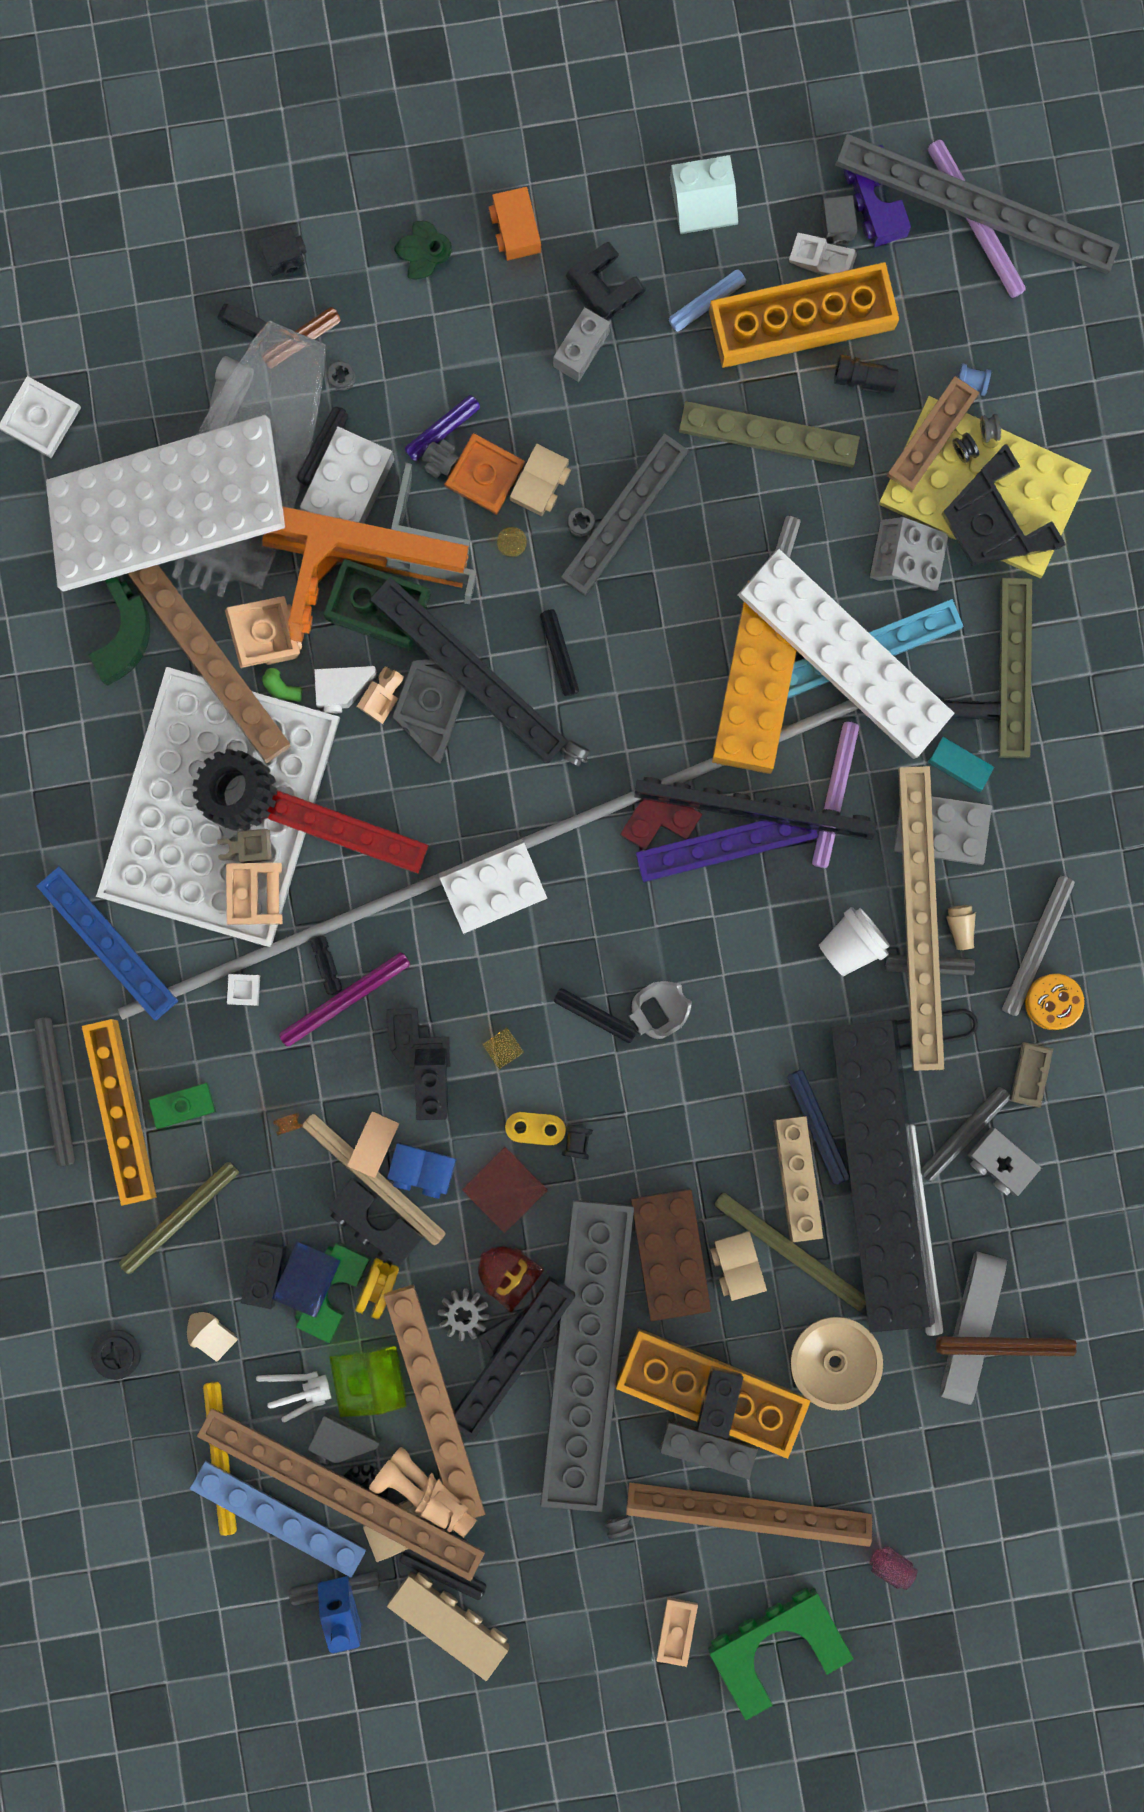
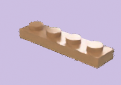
M955 376L897 459L887 477L912 492L980 392Z

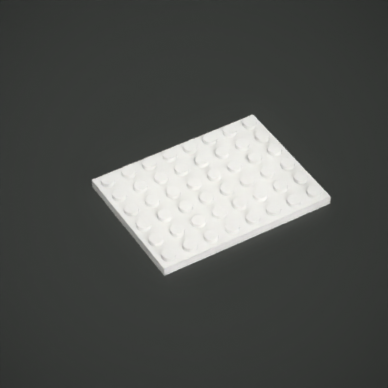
M166 667L96 897L271 948L278 924L227 925L226 864L241 862H239V855L231 860H220L218 855L227 854L229 852V845L217 844V839L238 841L237 832L244 830L239 828L238 831H234L202 815L204 812L198 810L195 805L199 801L193 798V792L197 791V788L193 786L194 779L198 780L200 776L196 773L198 768L203 769L206 766L204 761L208 757L213 760L214 753L220 751L225 754L226 749H232L236 752L240 750L269 767L271 770L269 774L273 775L276 783L272 784V786L276 787L278 791L315 804L340 717L253 692L291 746L268 763H265L201 676ZM243 775L234 778L228 784L225 790L227 806L236 803L242 797L245 791V778ZM261 817L262 823L256 827L250 824V829L245 831L270 830L272 860L251 863H282V873H279V914H282L306 833ZM258 873V915L267 914V873Z

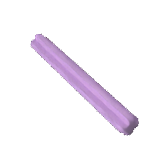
M844 722L824 809L841 811L859 731V725L856 723ZM819 831L812 860L814 866L820 868L828 867L835 838L834 833Z

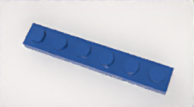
M60 866L36 886L153 1020L157 1021L179 1001Z

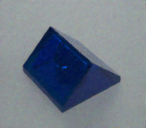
M297 1241L272 1299L316 1318L341 1260L305 1242Z

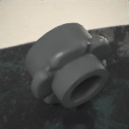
M569 740L566 747H562V751L566 753L564 759L572 764L580 766L581 762H588L587 757L590 750L583 745Z

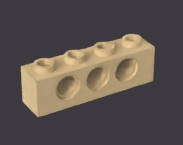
M807 1116L773 1120L790 1241L800 1242L822 1239L823 1232Z

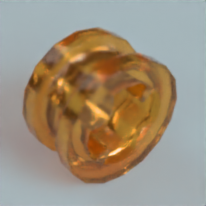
M299 1113L273 1121V1124L278 1126L277 1136L303 1127V1124L298 1122Z

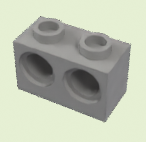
M584 307L554 355L553 367L579 382L609 335L610 322Z

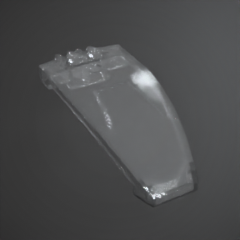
M269 321L249 344V349L224 385L196 435L266 415L271 423L282 506L294 509L301 487L297 475L310 452L324 377L326 344ZM263 535L179 558L172 577L178 579L183 571L185 560L196 564L189 577V584L195 586L202 567L207 568L200 586L203 590L209 587L213 572L224 575L217 589V595L223 597L230 578L262 590L278 549L263 546Z

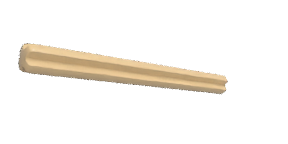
M315 1114L310 1115L303 1123V1128L347 1167L354 1149ZM347 1167L432 1245H437L443 1239L445 1231L401 1191L394 1187L381 1173L378 1172L374 1179Z

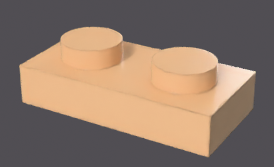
M667 1597L656 1661L687 1667L698 1603Z

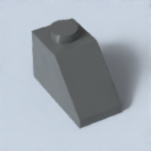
M326 1413L308 1450L313 1452L312 1457L321 1463L329 1464L330 1461L338 1463L377 1449L381 1439Z

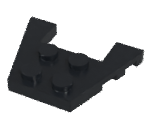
M1007 444L1001 447L995 456L942 513L943 518L971 566L1057 550L1066 545L1053 521L1026 536L1017 524L994 484L1020 468L1019 463Z

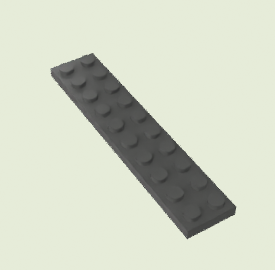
M572 1200L563 1285L575 1292V1298L559 1321L540 1501L541 1507L602 1512L634 1213L632 1205Z

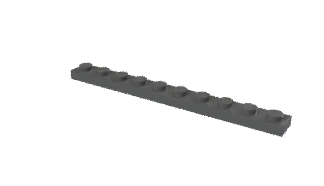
M846 134L835 165L1104 274H1108L1111 271L1120 246L1119 243L849 134Z

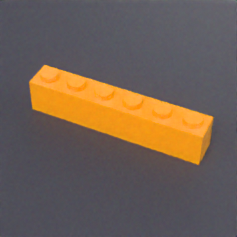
M110 1019L82 1026L121 1206L157 1198L118 1020Z

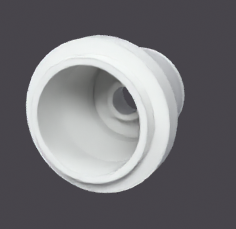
M850 907L846 910L842 920L819 944L824 955L842 976L876 959L882 960L889 955L886 950L890 946L861 908L855 910Z

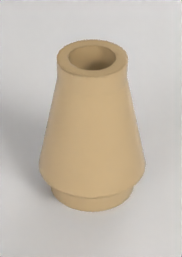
M972 905L948 908L946 919L956 944V950L974 948L976 912L972 911Z

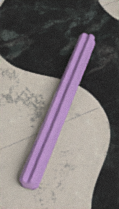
M937 140L930 144L928 152L938 170L965 181L944 142ZM966 218L1010 297L1014 298L1022 294L1026 289L994 230Z

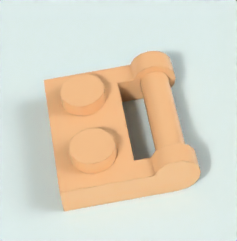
M282 863L226 864L227 925L283 924L282 915L279 914V873H282ZM258 873H267V914L258 915Z

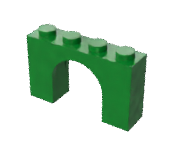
M815 1588L799 1590L792 1595V1601L783 1606L781 1603H777L769 1607L765 1611L766 1615L756 1621L754 1618L748 1619L738 1626L739 1630L730 1636L724 1633L711 1641L712 1646L708 1647L709 1654L745 1720L773 1706L766 1689L754 1669L755 1652L759 1644L767 1636L780 1631H790L801 1635L811 1645L827 1675L854 1660Z

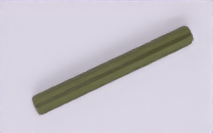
M226 1162L119 1262L121 1269L127 1274L133 1273L239 1173L238 1169L231 1162Z

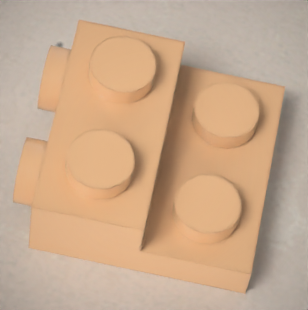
M285 596L226 608L225 613L240 668L263 663L269 665L296 659L300 654L302 642L290 640L288 620L292 606L286 603Z

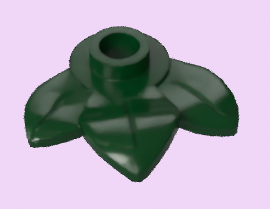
M427 221L413 222V235L401 238L394 247V251L401 258L410 261L407 274L409 279L417 280L430 276L434 272L436 265L445 262L451 255L452 245L450 240L445 235L438 233L435 226ZM439 243V250L437 252H433L432 249L434 245Z

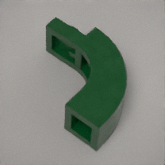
M117 576L106 579L105 582L120 611L121 624L119 631L109 644L88 654L101 681L107 686L121 679L134 669L143 657L150 637V618L144 600L140 596L130 600L129 598L134 596L126 580L121 582Z

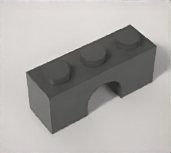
M667 1419L659 1446L660 1453L748 1480L750 1479L758 1451L755 1445L748 1442L700 1432L694 1426Z

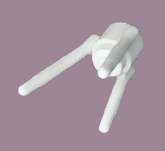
M317 1371L308 1374L259 1375L256 1377L258 1382L308 1381V1383L302 1384L304 1392L268 1403L267 1406L271 1409L305 1398L309 1402L283 1416L282 1422H287L314 1407L324 1405L325 1400L332 1399L326 1375L318 1376Z

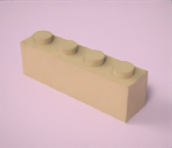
M410 1571L389 1600L387 1607L487 1681L509 1651V1644L506 1642L508 1638L498 1629L493 1627L489 1630L481 1624L483 1619L474 1611L468 1609L465 1612L457 1606V1599L444 1590L440 1593L433 1588L432 1580L420 1572L416 1575Z

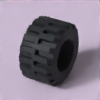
M226 749L225 754L220 751L214 753L213 760L208 757L204 761L206 766L203 769L198 768L196 773L200 776L198 780L194 779L193 786L197 788V791L193 792V798L199 801L195 805L198 810L204 812L202 815L207 819L234 831H238L239 828L245 831L250 829V824L257 827L262 823L261 817L267 819L271 814L267 810L270 806L274 807L276 801L272 800V796L277 795V788L272 786V784L276 783L273 775L269 774L271 772L269 767L260 760L240 750L236 752L232 749ZM243 775L245 778V791L242 797L236 803L227 806L225 790L228 784L234 778Z

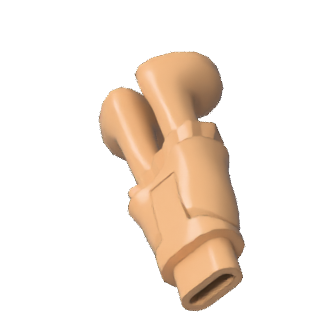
M402 1447L395 1452L391 1460L387 1461L369 1487V1490L374 1494H380L388 1487L397 1490L416 1507L415 1512L420 1513V1517L429 1520L443 1529L449 1525L447 1532L451 1533L454 1530L463 1538L477 1521L467 1513L468 1507L462 1504L442 1484L440 1479L436 1480L433 1473L427 1477L411 1460L409 1453Z

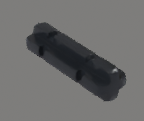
M318 936L312 938L310 944L312 950L316 952L315 959L321 978L325 980L323 985L326 993L334 994L340 992L342 986L340 979L336 978L338 973L331 951L327 949L329 945L326 937Z

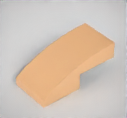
M371 1112L347 1167L375 1179L400 1123Z

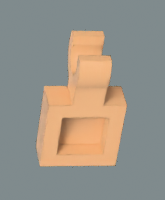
M385 666L380 672L379 684L372 681L356 707L377 722L383 724L398 700L393 693L401 684L404 676Z

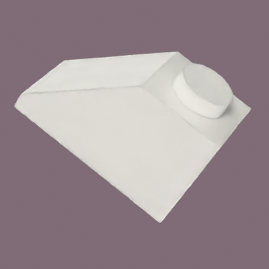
M375 666L314 669L316 706L319 710L324 709V713H342V708H349L368 688L371 682L377 678Z

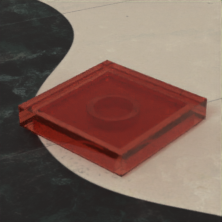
M504 1147L462 1190L505 1233L548 1189Z

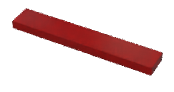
M278 790L277 795L272 796V800L276 801L274 807L270 806L267 810L271 813L267 817L268 820L419 874L429 847L428 844Z

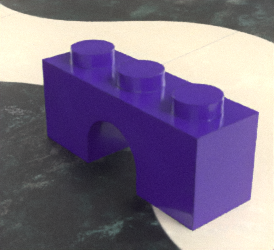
M843 169L848 185L852 184L855 191L853 195L857 212H862L865 220L862 226L866 239H871L873 246L877 247L907 237L911 225L902 199L892 203L879 200L874 193V188L881 185V183Z

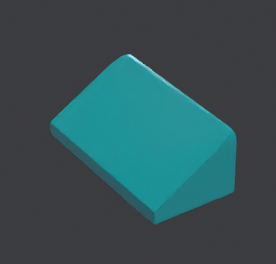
M945 737L941 738L927 762L978 793L983 790L994 769V766Z

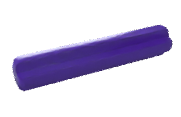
M472 395L466 397L405 447L406 454L413 461L419 459L433 441L435 443L440 442L480 409L478 401Z

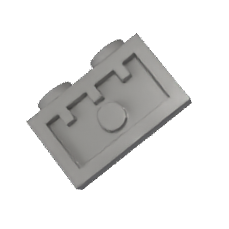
M905 517L881 520L870 578L878 581L899 579L930 591H937L948 535L940 530Z

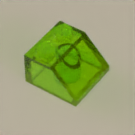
M396 1346L377 1347L329 1357L340 1417L380 1415L407 1407Z

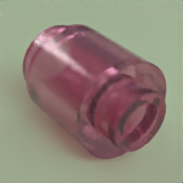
M888 1546L882 1550L880 1548L877 1549L870 1560V1565H872L871 1572L896 1589L907 1590L914 1582L918 1570L913 1567V1562Z

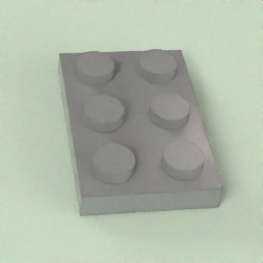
M931 796L934 858L984 865L992 805ZM899 807L893 852L902 854Z

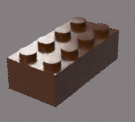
M688 1188L630 1198L631 1205L634 1207L633 1219L650 1321L711 1312L692 1189Z

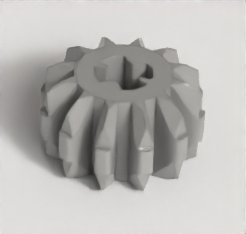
M464 1288L463 1298L461 1299L458 1292L453 1290L451 1296L454 1303L447 1298L442 1300L443 1305L448 1307L449 1310H438L439 1316L448 1317V1319L440 1322V1327L452 1326L447 1333L449 1337H452L456 1330L460 1331L459 1341H464L465 1331H468L471 1339H475L476 1332L473 1327L484 1332L486 1327L478 1320H489L490 1315L487 1313H479L480 1310L488 1307V1303L476 1304L480 1297L478 1292L474 1294L472 1300L468 1299V1288ZM463 1307L465 1311L470 1310L472 1312V1315L468 1317L470 1321L465 1322L463 1319H457L456 1315L459 1313L457 1309Z

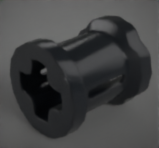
M567 1126L568 1138L566 1150L562 1151V1156L589 1160L587 1147L589 1135L592 1134L593 1130Z

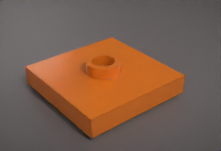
M473 433L444 485L446 488L497 515L525 466V461Z

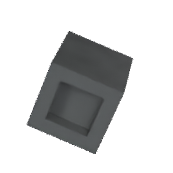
M853 195L823 199L821 216L824 238L827 243L833 242V245L838 246L850 243L851 240L855 239L857 233Z

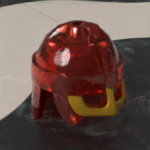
M493 1247L481 1254L478 1264V1275L484 1286L483 1290L490 1297H494L508 1311L512 1312L544 1272V1269L524 1255L525 1253L518 1248Z

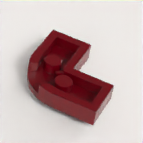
M643 800L633 812L620 836L643 850L648 848L660 826L687 840L703 814L689 807Z

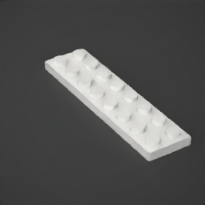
M780 549L771 555L739 592L738 596L913 759L918 758L953 716L954 712Z

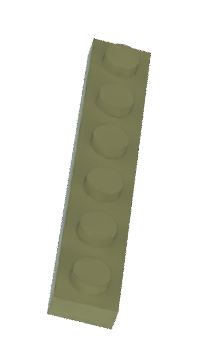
M685 401L679 433L851 468L855 464L860 436L688 401Z
M1002 578L1000 581L999 702L1001 714L999 715L998 758L1030 757L1032 579Z

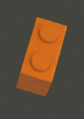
M527 187L493 194V205L488 206L492 224L498 223L500 233L495 234L499 252L505 251L507 261L541 253V241Z

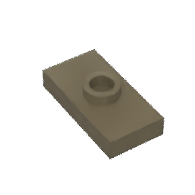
M1022 1042L1011 1091V1102L1041 1108L1053 1048Z

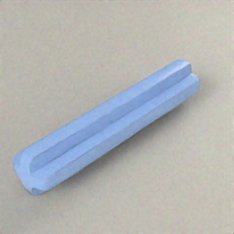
M740 270L733 271L671 315L669 323L672 328L677 332L682 330L709 310L711 300L728 297L744 286L746 279Z

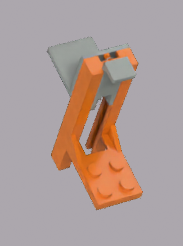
M406 463L391 529L282 506L285 528L263 535L262 544L266 547L304 554L288 620L290 640L302 642L304 633H310L313 621L311 605L316 606L319 595L318 583L338 562H343V559L375 570L462 588L463 583L467 584L464 603H471L476 570L466 568L470 540L402 526L411 489L412 464Z

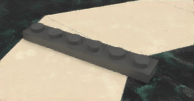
M665 433L563 573L561 576L562 581L582 595H587L688 454V449Z

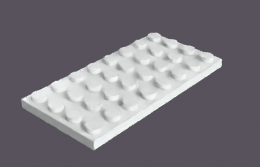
M266 415L46 480L57 586L63 592L285 528L271 423Z

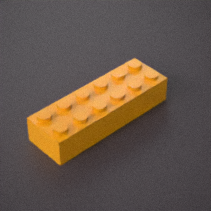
M886 262L711 300L709 315L722 368L895 330L899 321Z
M744 601L712 763L771 774L774 769L796 649Z
M637 1328L615 1384L617 1390L697 1422L711 1366L741 1373L744 1378L729 1435L784 1458H789L811 1402L810 1399L783 1386Z

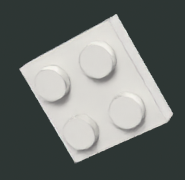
M27 376L0 422V430L52 458L81 407L79 404Z

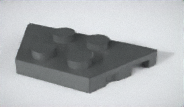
M434 660L413 661L394 711L393 719L436 763L441 764L467 691Z

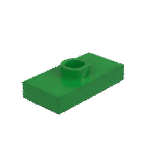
M208 1083L148 1100L156 1129L216 1112Z

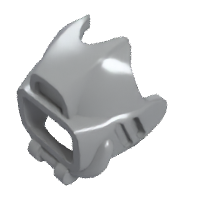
M668 981L653 982L634 996L631 1006L633 1014L628 1017L631 1021H634L639 1029L637 1031L639 1035L646 1033L654 1039H663L682 1028L688 1019L692 1001L683 995L681 984ZM650 998H654L668 1019V1022L658 1029L652 1028L641 1010L642 1003Z

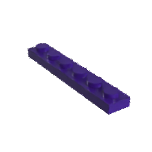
M758 821L636 852V858L644 883L817 839L818 834L817 830Z

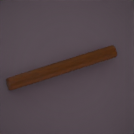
M939 1336L936 1339L935 1349L940 1354L1074 1356L1077 1353V1343L1075 1340L1061 1338Z

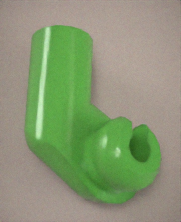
M269 668L265 671L262 682L273 698L301 702L302 687L285 685L280 678V671L276 668Z

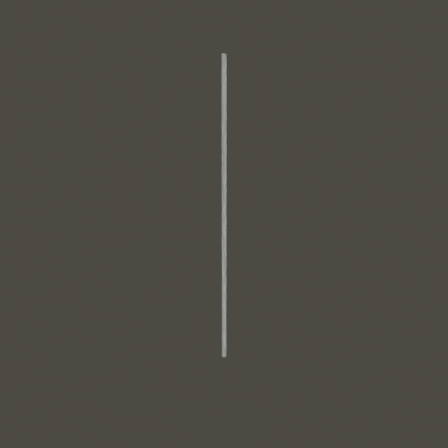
M848 700L781 728L779 742L859 708ZM712 758L661 779V784L673 786L675 782L684 783L724 765L712 763ZM634 790L521 839L528 849L644 799L634 798ZM438 874L274 942L271 948L265 946L170 986L168 989L175 997H178L223 978L228 974L308 942L312 938L327 934L442 885ZM138 1001L118 1008L122 1020L145 1010Z

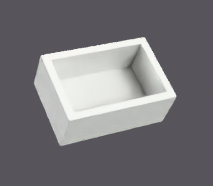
M337 427L300 505V509L365 524L394 462L393 452L343 428Z
M522 839L438 874L463 934L547 899Z

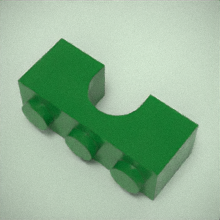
M337 1242L334 1248L328 1246L321 1261L326 1264L321 1275H314L308 1288L312 1295L308 1303L302 1301L294 1317L299 1320L296 1328L330 1343L345 1312L332 1306L328 1298L329 1289L336 1282H345L357 1287L371 1257L340 1242Z

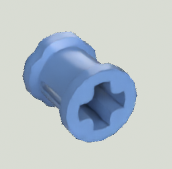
M962 363L957 378L980 392L981 396H985L990 382L991 370L980 371L967 367V364Z

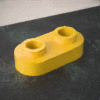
M517 1112L507 1119L505 1125L508 1137L519 1143L556 1145L563 1140L566 1133V1127L562 1119L548 1114ZM522 1121L526 1124V1131L524 1133L515 1131L514 1127L517 1122ZM549 1124H553L557 1129L556 1134L553 1136H548L545 1133V1127Z

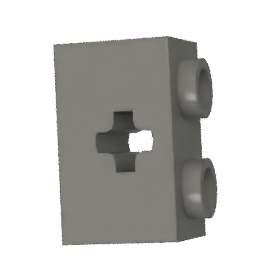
M989 1128L967 1154L973 1160L970 1165L982 1176L988 1173L996 1180L993 1185L1006 1196L1009 1193L1019 1196L1042 1169L996 1128ZM998 1158H1007L1005 1164L1008 1168L1006 1170H997L999 1164L996 1160Z

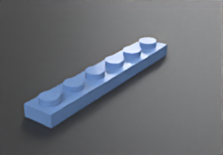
M206 1460L190 1486V1490L349 1577H352L366 1552L365 1547Z

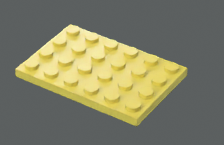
M928 396L906 446L937 403V399ZM966 413L914 490L910 492L890 479L878 505L913 521L946 533L948 537L956 540L942 516L943 511L995 456L1001 447L1007 444L1019 463L1020 468L994 484L1023 534L1026 536L1053 521L1058 532L1062 535L1091 469L1001 429L1000 441H995L992 438L989 442L984 443L981 435L980 419ZM967 432L974 439L979 450V456L977 458L970 457V461L965 464L958 457L954 449L953 439H962V435ZM1054 550L1001 561L1041 579Z

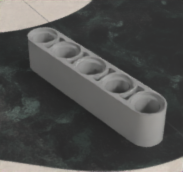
M975 1252L953 1337L990 1336L1005 1276L1006 1259ZM949 1354L941 1383L940 1397L971 1405L975 1397L985 1355Z

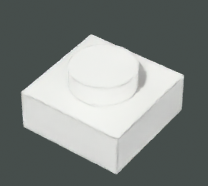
M228 974L227 1004L259 1006L260 975Z

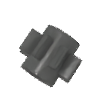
M444 439L440 445L433 441L422 457V461L427 463L425 466L426 472L437 479L441 473L449 476L459 459L458 456L454 455L456 451L455 446Z

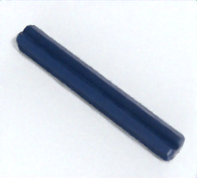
M798 1070L789 1074L787 1079L803 1115L807 1116L808 1127L833 1183L840 1184L847 1181L850 1175L805 1072Z

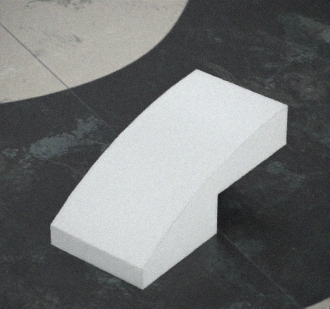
M797 233L789 262L818 274L829 275L852 270L857 253L855 249L828 244L825 238Z

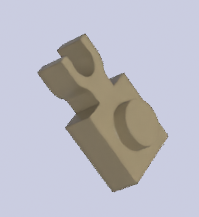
M268 829L237 832L238 841L217 839V844L229 845V852L227 854L218 855V858L222 861L231 860L239 855V862L241 863L272 860L270 830Z

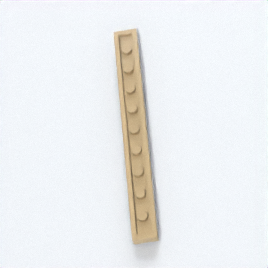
M930 766L898 768L912 1071L944 1070Z

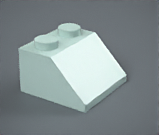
M730 155L671 165L670 181L680 234L738 225L736 187Z

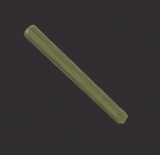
M722 1193L717 1198L715 1206L856 1310L861 1311L865 1307V1295L726 1193Z

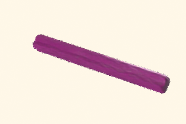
M398 953L280 1032L279 1037L285 1046H291L409 967V960L404 953Z

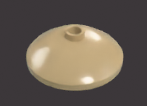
M829 1317L814 1322L799 1335L791 1354V1372L797 1388L813 1404L829 1410H846L862 1404L874 1393L882 1377L883 1356L877 1340L863 1325L848 1318ZM832 1356L840 1358L838 1366L833 1367L829 1364Z

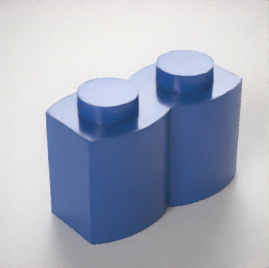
M397 1143L387 1179L394 1181V1187L410 1191L411 1185L423 1188V1195L439 1199L441 1193L448 1194L457 1158Z

